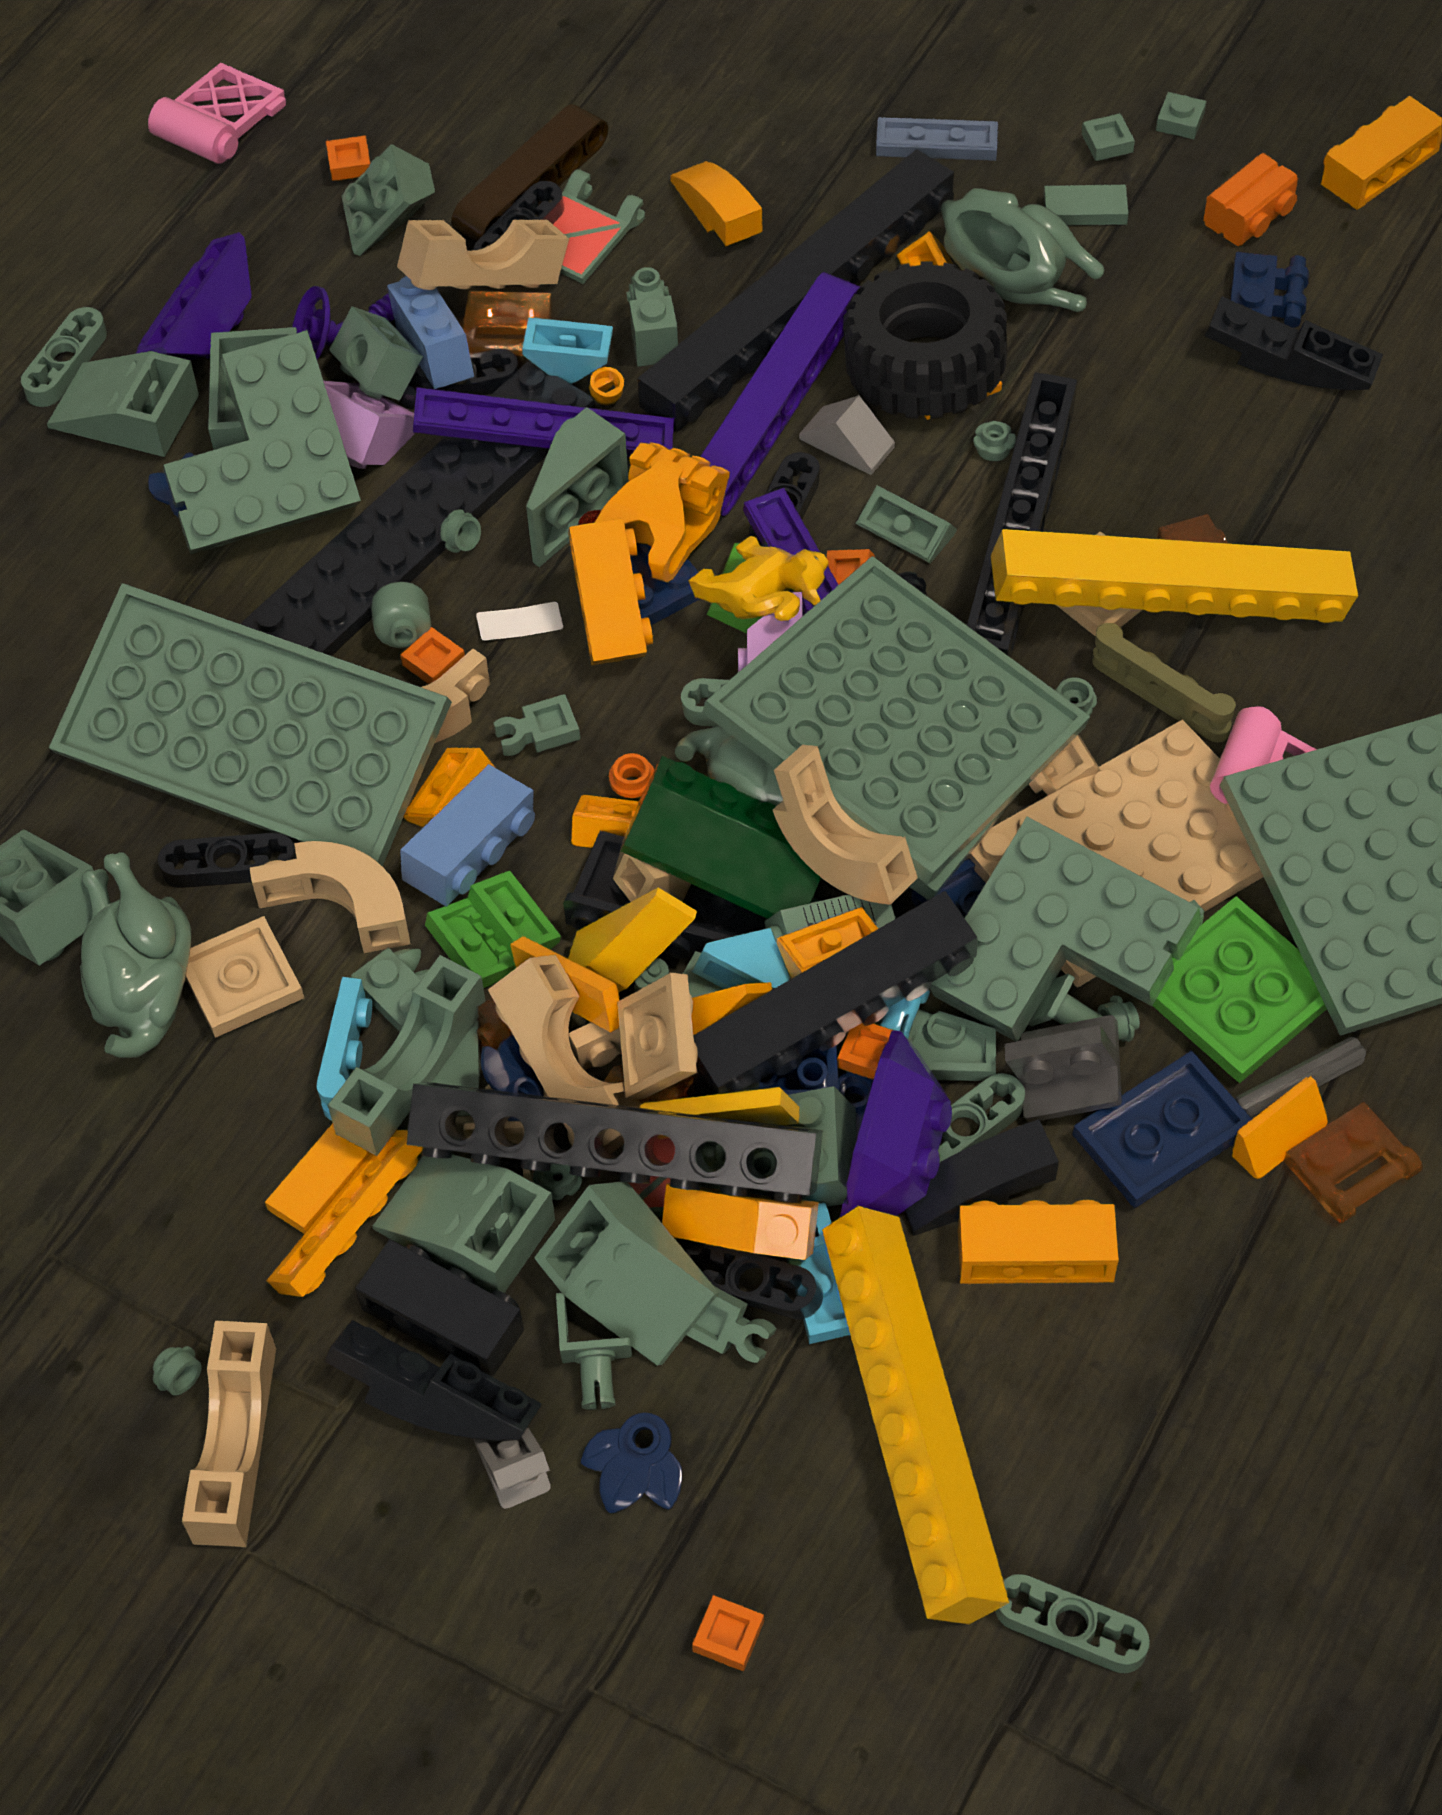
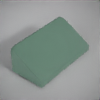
M878 485L856 522L858 526L930 564L957 531L949 522Z

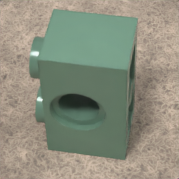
M353 306L349 310L329 350L341 362L340 369L349 376L356 378L360 383L358 388L363 393L375 399H381L384 395L399 401L423 357L386 318Z

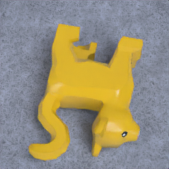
M749 536L736 546L737 552L746 561L738 565L733 572L714 576L712 569H703L688 580L696 598L717 603L724 610L733 613L736 618L749 619L774 613L778 621H786L795 617L800 607V599L788 590L792 589L794 592H802V597L813 605L821 601L817 590L824 581V571L828 566V560L821 552L806 549L792 555L777 547H760L757 538Z

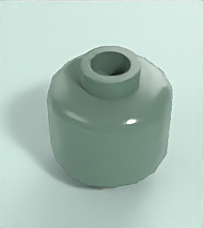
M407 582L390 583L380 588L373 597L371 603L375 635L382 643L395 648H408L430 630L432 624L428 597L420 587Z

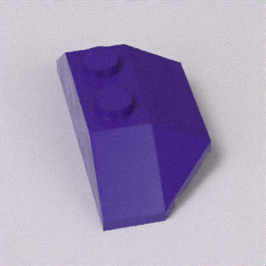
M240 232L214 239L209 243L201 259L192 266L138 344L135 354L153 351L190 361L203 357L206 359L210 358L211 333L229 332L242 320L244 316L243 310L252 298L245 238Z
M891 1031L889 1041L886 1043L880 1056L852 1156L847 1180V1197L842 1204L840 1217L858 1206L897 1216L926 1196L930 1179H933L938 1172L940 1162L938 1149L943 1132L948 1130L952 1120L951 1101L918 1050L902 1031Z

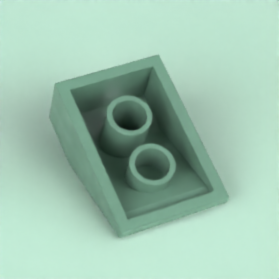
M588 407L574 418L566 420L556 432L526 505L532 560L538 567L569 543V527L592 523L598 518L607 502L629 482L625 433Z
M24 829L0 845V936L16 952L39 966L45 961L58 957L63 952L64 947L84 934L87 924L92 920L89 891L82 882L84 872L93 870L92 866Z

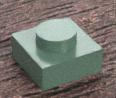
M1168 92L1157 118L1156 131L1195 139L1205 114L1207 101Z
M1121 113L1083 122L1082 136L1095 161L1133 153L1135 140Z

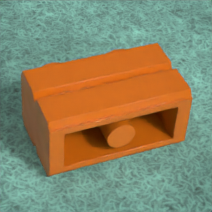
M1264 153L1258 155L1207 196L1203 220L1205 225L1218 234L1223 233L1224 238L1238 247L1252 236L1259 238L1265 233L1270 222L1279 214L1286 216L1295 206L1297 201L1295 193L1298 182L1296 173L1283 165L1279 167L1277 161Z

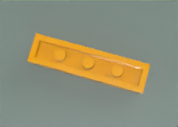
M396 1130L378 1156L372 1153L266 1280L279 1294L304 1297V1295L314 1291L323 1282L326 1275L325 1270L334 1258L346 1252L354 1244L357 1238L356 1231L365 1220L378 1213L384 1207L388 1200L387 1193L395 1183L405 1178L414 1170L418 1164L417 1156L422 1152V1147L406 1145L408 1130Z

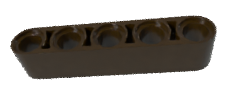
M575 104L566 106L457 204L451 218L453 229L477 242L530 186L540 181H550L560 186L603 146L608 135V123Z

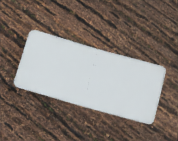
M557 602L517 609L479 612L476 614L482 640L522 637L563 629Z

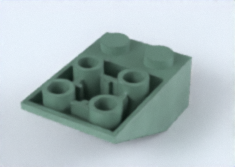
M149 351L84 362L50 417L47 426L50 429L165 457L199 396L191 361Z
M835 1086L790 1094L788 1096L799 1106V1124L785 1126L823 1130L817 1191L810 1196L802 1195V1200L819 1203L825 1202L827 1207L841 1205L847 1197V1180L857 1141L856 1108ZM708 1141L705 1144L702 1152L705 1163L713 1169H721L726 1160L724 1148L714 1141ZM760 1147L753 1155V1165L759 1173L772 1175L777 1167V1159L771 1150ZM701 1182V1187L718 1190L721 1188L720 1184ZM759 1189L751 1190V1194L771 1196L772 1192Z
M453 1154L452 1158L449 1159L423 1156L372 1227L373 1230L404 1247L407 1244L419 1247L431 1257L433 1263L446 1270H449L450 1267H455L464 1271L475 1281L476 1286L489 1293H492L494 1290L505 1293L555 1221V1214L550 1191L509 1169L490 1164L471 1162V1159Z
M624 1181L589 1185L534 1257L558 1289L564 1293L565 1297L620 1338H630L631 1346L657 1366L663 1365L719 1294L632 1186Z

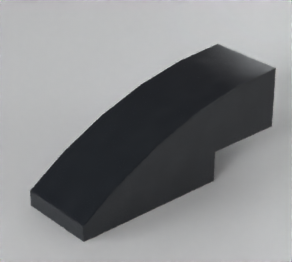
M1037 1119L1002 1132L939 1162L938 1172L933 1179H930L926 1196L903 1211L913 1235L915 1236L957 1222L959 1220L960 1206H970L978 1201H991L998 1205H1008L1009 1195L1056 1180L1059 1160L1040 1120Z

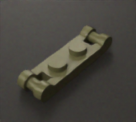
M1104 623L1097 628L1095 636L1096 647L1093 650L1092 663L1095 668L1176 720L1180 721L1183 719L1193 731L1212 742H1223L1228 739L1232 726L1231 720L1236 706L1234 699L1230 695L1224 693L1213 695L1199 686L1190 676L1180 674L1161 662L1155 654L1144 651L1123 638V631L1118 625Z

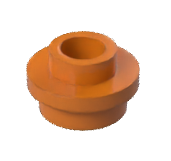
M625 754L615 761L609 771L610 786L615 793L622 797H641L654 772V768L645 757L639 754ZM629 777H637V778H638V779H635V780H627V778H629Z

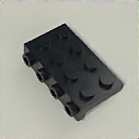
M599 831L574 893H568L563 902L566 924L580 930L630 903V900L613 880L623 836ZM691 884L684 900L681 902L697 911L695 919L664 952L674 958H692L695 951L702 953L706 943L763 930L765 927L764 921L767 918Z

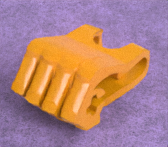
M652 442L650 444L640 443L629 457L631 466L628 480L630 481L607 502L595 522L623 518L625 529L633 528L636 543L651 546L648 554V563L652 572L651 578L668 583L674 579L690 553L717 525L730 471L723 467L713 465L710 467V461L698 456L689 457V453L680 449L672 448L669 450L661 444Z

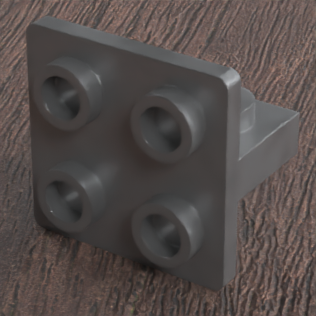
M1113 1015L1024 1032L1021 1035V1041L1005 1044V1061L1025 1089L1023 1115L1028 1122L1116 1107L1122 1103L1118 1022Z

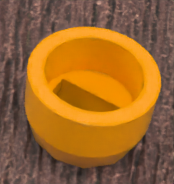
M602 367L593 372L590 378L589 390L591 396L598 404L611 405L621 397L624 379L619 371L611 367ZM613 385L616 387V388L610 390L609 392L604 393V392H606L608 389H610Z

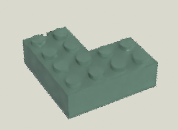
M308 331L222 354L221 364L246 441L163 465V471L175 508L184 506L185 502L186 510L179 511L178 518L190 555L358 506L361 499Z
M1026 817L965 917V920L978 937L977 955L973 963L958 975L949 976L945 974L933 981L930 990L934 997L986 1026L995 1028L997 1032L1015 1042L1020 1039L1066 960L1152 1006L1174 970L1172 957L1180 960L1201 925L1199 907L1043 824ZM1167 944H1169L1170 952L1164 950Z

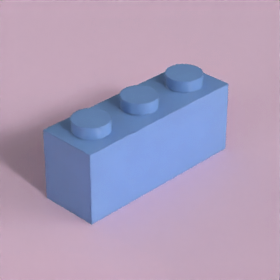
M407 276L399 282L387 285L396 328L423 356L419 366L432 387L438 389L474 377L466 334L436 288L434 290L420 289L414 286Z
M488 764L400 850L402 880L447 907L459 894H465L470 890V886L474 884L476 877L489 864L494 865L500 860L506 847L518 835H525L531 828L535 819V813L533 812V790Z

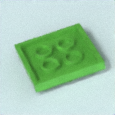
M1237 896L1199 926L1180 960L1172 957L1174 970L1152 1005L1238 1083L1246 1079L1327 1010L1299 949Z

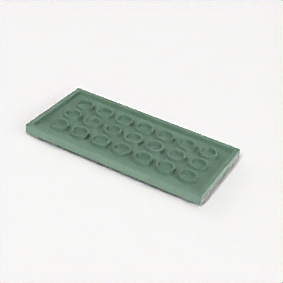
M122 583L49 749L56 754L269 832L284 834L297 842H333L355 848L383 866L452 702L447 696Z

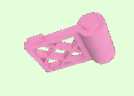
M220 63L175 100L166 97L159 99L150 112L148 127L154 136L212 162L221 164L235 154L238 147V138L266 115L274 116L286 106V98H284L283 89ZM223 79L236 84L233 86L214 87ZM261 95L265 97L263 100L246 101L245 99L248 96ZM240 98V102L218 104L217 102L219 99ZM212 100L213 104L205 106L193 105L194 102ZM243 114L235 123L221 117Z
M1264 707L1244 708L1238 712L1210 784L1211 793L1220 802L1228 804L1220 787L1224 776L1283 760L1284 751L1296 756L1316 749L1282 731L1281 722L1270 710Z

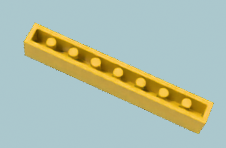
M1002 529L991 554L996 601H1008L1022 605L1041 603L1057 604L1061 607L1091 606L1102 607L1107 610L1124 608L1140 609L1148 612L1174 611L1189 612L1193 615L1207 613L1233 615L1239 618L1257 616L1273 617L1279 620L1307 619L1331 623L1335 621L1343 622L1358 597L1349 551Z
M858 1206L822 1229L925 1613L927 1619L971 1624L1009 1604V1599L900 1218Z

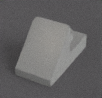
M527 1428L520 1440L473 1438L494 1491L503 1508H510L550 1490L551 1485L546 1474L550 1470L547 1460L529 1428Z

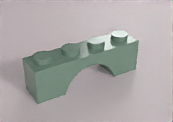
M441 955L437 958L413 990L408 1015L393 1045L373 1066L367 1069L356 1067L328 1104L336 1135L378 1156L410 1112L413 1084L432 1082L487 1007L482 977Z

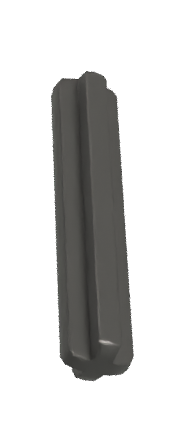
M1349 1037L1236 1096L1235 1100L1253 1119L1304 1078L1311 1076L1319 1087L1363 1064L1365 1061L1364 1057L1366 1056L1365 1048L1357 1038Z

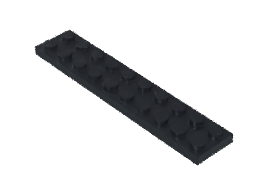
M530 360L490 395L492 397L595 409L593 397L558 376L548 375ZM445 436L240 624L332 656L372 619L371 603L374 595L380 588L395 582L411 583L446 550V542L441 539V525L452 511L461 509L464 513L468 512L478 520L548 454L550 448Z

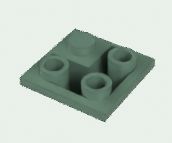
M391 144L380 156L373 159L369 168L354 183H351L342 195V201L354 254L361 256L411 218L435 193L428 163Z

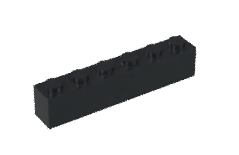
M943 891L693 1035L698 1051L696 1066L714 1095L757 1090L760 1085L759 1082L775 1073L778 1076H782L793 1071L802 1063V1057L820 1048L821 1051H825L836 1046L845 1038V1032L863 1023L864 1026H868L879 1021L889 1011L888 1007L905 998L907 1001H912L922 996L929 990L932 985L931 983L945 974L955 976L966 970L973 963L977 955L978 937L947 892Z

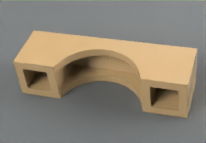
M408 220L397 268L411 280L414 286L424 290H434L436 286L470 289L471 286L483 285L496 289L505 288L506 285H522L529 288H537L540 284H557L569 238L548 220H513L506 232L496 242L480 250L467 251L466 240L444 220Z
M556 955L529 958L488 989L496 1004L498 1016L509 1026L520 1046L519 1050L523 1060L532 1067L543 1086L544 1096L640 1108L642 1104L639 1099H628L625 1097L624 1082L608 1083L600 1081L589 1075L577 1062L569 1042V1020L580 996ZM564 1123L568 1131L569 1141L573 1145L574 1133L572 1129ZM608 1129L603 1136V1146L609 1154L625 1144L623 1136L617 1130Z
M215 1321L207 1366L209 1412L206 1438L200 1461L195 1469L190 1470L182 1518L192 1543L196 1545L246 1547L276 1354V1347L267 1323Z

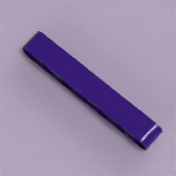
M825 272L817 277L700 456L710 461V467L713 465L730 471L721 515L726 516L732 510L844 336L843 320L847 312L846 307L854 294H857L860 286Z

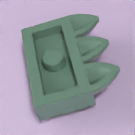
M388 947L354 972L351 978L362 980L366 998L371 999L372 1005L400 1032L409 1012L412 992L429 969L414 973L421 958L420 949H402L393 952Z

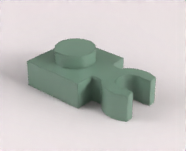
M565 694L523 706V718L521 719L503 717L494 722L496 737H502L507 734L514 735L501 741L504 756L518 754L524 749L526 744L530 743L534 744L538 753L580 740L579 727Z
M716 1288L719 1294L686 1335L721 1354L729 1350L731 1344H734L741 1357L749 1362L758 1363L765 1357L767 1352L754 1345L752 1334H758L762 1338L768 1339L775 1333L776 1327L765 1319L749 1321L744 1318L743 1315L748 1304Z

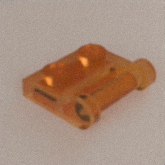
M468 291L463 330L466 334L470 355L493 349H506L514 353L515 356H524L522 352L524 339L478 338V334L525 335L529 317L551 320V293Z
M1365 1102L1288 1150L1284 1158V1162L1339 1223H1344L1356 1214L1357 1207L1401 1178L1409 1180L1423 1170L1422 1162L1416 1152L1408 1146H1403ZM1381 1155L1388 1161L1387 1164L1346 1191L1335 1187V1185Z

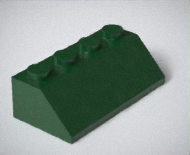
M661 756L640 798L621 848V852L767 919L780 910L810 904L821 880V877L794 851L782 833L773 813V809L776 807L774 804L762 802L738 791L728 783L714 780L693 770L685 763L675 762L665 756Z

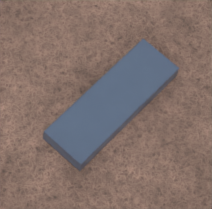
M878 117L876 156L907 157L918 149L931 158L996 161L998 122Z

